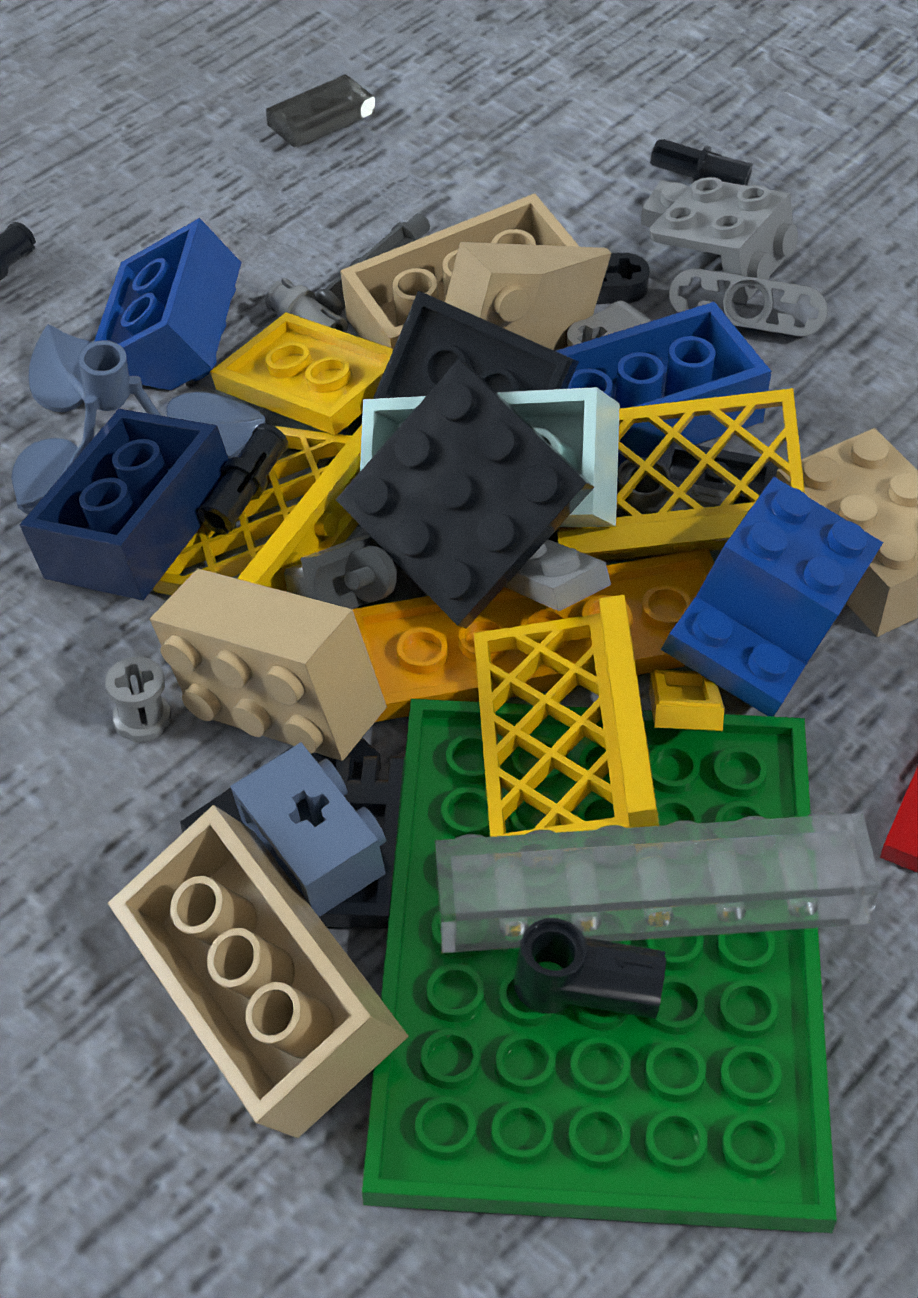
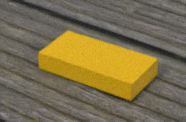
M654 669V672H650L649 696L655 728L723 731L724 705L717 684L696 671Z

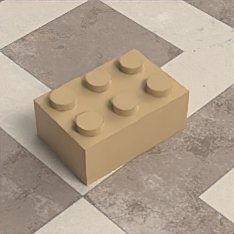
M875 428L801 459L805 494L845 520L859 525L865 532L884 542L846 604L876 637L917 619L918 470ZM778 469L776 478L790 486V476L781 469Z
M197 568L150 618V622L161 644V654L171 666L183 693L182 700L184 705L193 715L204 721L215 720L240 728L251 736H265L293 746L302 742L310 754L315 752L343 761L387 708L352 609Z

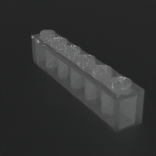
M824 811L805 817L766 819L761 816H749L737 821L695 823L693 821H676L665 826L634 828L608 825L597 830L556 833L551 830H535L525 835L484 837L477 834H467L455 839L435 840L436 889L442 953L520 948L525 930L534 922L545 918H559L571 922L581 930L585 938L608 942L870 924L881 888L863 813L835 814Z

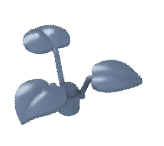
M50 324L44 328L35 345L29 365L28 380L31 394L38 404L54 412H68L84 402L86 410L83 439L79 447L73 442L62 438L44 439L32 443L20 453L14 463L11 478L18 509L29 514L90 443L95 434L96 413L98 409L102 411L116 410L123 406L130 394H134L146 413L162 416L142 388L141 378L139 376H129L126 352L119 344L106 340L91 342L66 334ZM192 392L176 396L169 401L166 408L167 417L217 425L228 458L236 457L252 436L256 426L258 427L259 424H265L266 422L265 416L256 409L234 399L206 392Z

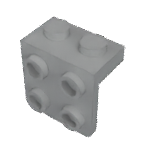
M714 177L695 181L649 229L653 242L721 255L723 273L767 280L779 265L793 253L798 239L797 227L793 225L790 193L769 190L762 185L745 186L722 182ZM724 280L726 292L727 288L730 285V282ZM754 286L741 287L734 294L733 302L746 304L758 288Z

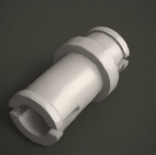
M282 278L281 282L277 280L267 292L265 305L270 310L277 312L278 318L287 312L342 332H347V321L317 302L314 292L303 285L295 286L290 280Z

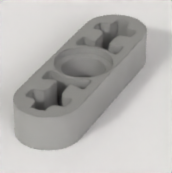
M688 269L679 273L671 283L669 291L670 302L679 313L691 309L688 308V299L680 296L681 286L691 285L693 277L702 279L701 286L703 289L716 292L720 291L719 280L729 281L730 285L723 298L725 315L733 325L796 336H807L815 333L824 324L828 312L824 296L813 287L704 269ZM743 286H754L764 296V308L754 318H743L733 308L734 294ZM772 289L784 290L785 293L780 302L797 303L800 295L811 296L810 305L819 308L818 317L808 318L805 327H799L795 325V316L778 312L779 324L768 323L766 320L774 304ZM699 301L697 307L711 303L713 301Z

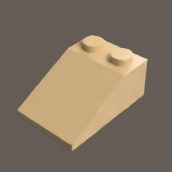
M460 242L445 302L557 351L569 347L566 337L567 331L572 324L593 316L611 252L607 248Z

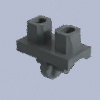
M369 534L301 557L302 564L286 568L284 572L287 592L349 609L388 597L389 594L394 593V587L397 582L395 562Z

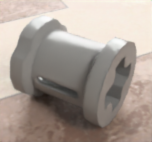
M141 656L128 657L114 664L105 676V688L110 700L116 703V707L113 710V724L117 733L122 737L129 738L133 742H148L160 737L164 729L171 723L170 706L166 699L161 697L165 688V677L160 665L152 659ZM132 675H135L137 678L139 692L133 693L130 681ZM138 708H145L146 724L141 723Z

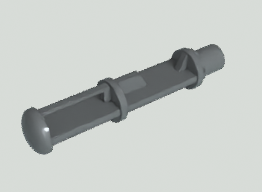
M416 214L407 222L397 223L386 237L361 258H356L350 266L420 239L430 230L428 219L422 214ZM341 275L325 289H320L315 294L316 301L337 316H340L345 308Z

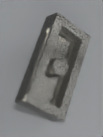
M345 74L266 108L267 125L293 148H298L374 114L375 99L370 92Z

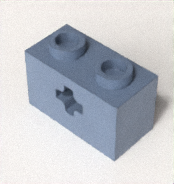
M302 742L230 786L244 825L257 834L318 917L386 874L380 846L386 843V838L380 825L367 808L362 807L357 811L354 810L344 797L348 794V791L333 764L328 759L317 763Z

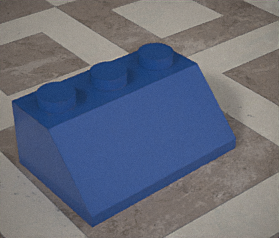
M201 218L194 220L120 263L94 342L106 340L122 346L127 356L129 376H139L142 385L173 390L190 380L199 381L203 379L216 364L217 350L222 333L226 328V318L231 299L236 292L235 285L242 262Z

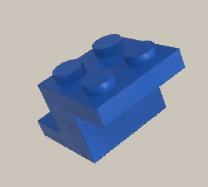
M773 477L723 546L699 592L669 633L661 650L766 716H775L884 542L865 532L859 525L845 520L812 500L801 490L793 488Z

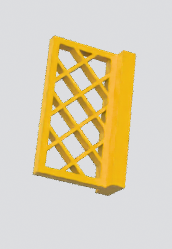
M793 388L620 408L618 452L639 468L617 494L616 510L621 508L629 516L616 517L615 527L559 528V532H557L558 543L604 562L658 557L708 548L709 551L722 550L758 499L759 495L750 489L748 485L768 461L790 476L791 487L805 493ZM782 406L784 429L769 447L742 427L755 409ZM742 411L735 420H732L725 414L727 412ZM711 415L728 428L707 454L680 434L694 416ZM680 418L673 428L663 421ZM650 422L666 435L645 461L620 442V439L634 423ZM735 434L761 454L760 458L741 481L714 461ZM785 440L788 462L776 454V451ZM673 442H676L700 461L679 488L653 468ZM707 467L734 488L720 506L704 508L686 494ZM646 474L672 494L658 513L641 514L625 501ZM741 494L751 501V503L733 504ZM679 501L690 508L688 510L672 511Z
M362 424L353 436L342 434L335 436L327 432L276 426L286 436L288 448L302 451L277 460L266 477L267 484L272 483L273 488L265 490L258 499L250 500L237 520L240 521V527L233 529L231 532L229 531L226 535L220 534L211 538L215 532L202 524L153 588L154 592L173 595L194 573L181 576L182 571L205 560L208 566L202 568V570L228 577L240 574L237 579L287 592L284 577L286 568L302 564L301 557L344 543L359 524L336 499L360 472ZM336 456L328 466L318 469L317 462L319 459ZM311 467L312 472L283 484L279 483L278 479ZM304 495L298 504L290 507L287 506V501ZM277 505L280 506V511L253 522H248L247 517ZM273 534L265 544L256 547L255 540ZM247 544L248 551L216 563L215 556Z
M624 594L598 598L600 613L474 633L490 841L494 858L632 838L635 852L663 848ZM589 637L592 639V647L575 664L554 653L565 641ZM519 649L528 655L509 674L491 663L490 653ZM542 664L564 675L545 695L525 683ZM594 667L596 670V676L589 673ZM493 682L499 685L495 690L493 689ZM578 684L599 696L582 716L560 704ZM513 694L534 706L515 726L496 715V711ZM548 715L570 727L551 748L530 736L534 729ZM601 718L603 729L596 725ZM497 733L504 737L499 743ZM584 736L606 749V752L589 770L584 769L565 757ZM518 746L540 759L521 780L500 769V765ZM554 768L577 782L557 804L534 790ZM608 772L610 784L603 780ZM502 787L509 791V793L504 798L502 793ZM592 791L613 804L615 817L585 822L571 812ZM523 801L546 815L534 829L506 833L505 820Z

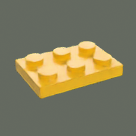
M285 312L212 369L210 373L216 390L336 436L363 413V399H373L394 349Z

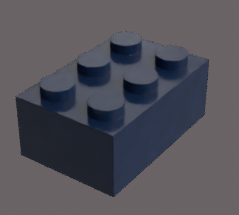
M118 409L20 523V528L43 578L144 601L203 523L198 517V510L201 505H204L223 478L221 469L229 458L218 426Z

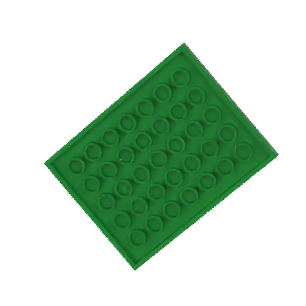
M411 699L405 753L406 766L381 1000L409 1037L374 1068L362 1185L363 1206L833 1233L837 1215L805 718L724 714L723 731L655 728L652 710H642L663 848L635 852L632 838L494 858L490 841L479 702ZM504 703L496 711V715L515 726L534 706L530 704ZM565 706L580 716L589 708ZM548 715L534 729L530 736L551 748L570 727ZM601 718L596 725L603 729ZM497 733L499 743L504 737ZM584 736L565 757L584 769L589 770L606 752V749ZM518 746L500 765V769L521 780L540 759ZM554 768L534 790L557 804L577 782ZM608 772L603 780L610 784ZM502 787L503 798L509 791ZM592 791L571 812L585 822L615 817L613 804ZM523 801L505 820L506 833L534 829L546 815ZM559 918L571 922L581 930L585 938L665 951V958H667L665 978L656 1019L572 1004L567 1009L557 1013H540L528 1008L520 1001L514 987L520 943L525 930L539 920ZM552 962L538 963L541 967L549 970L563 969L558 964Z

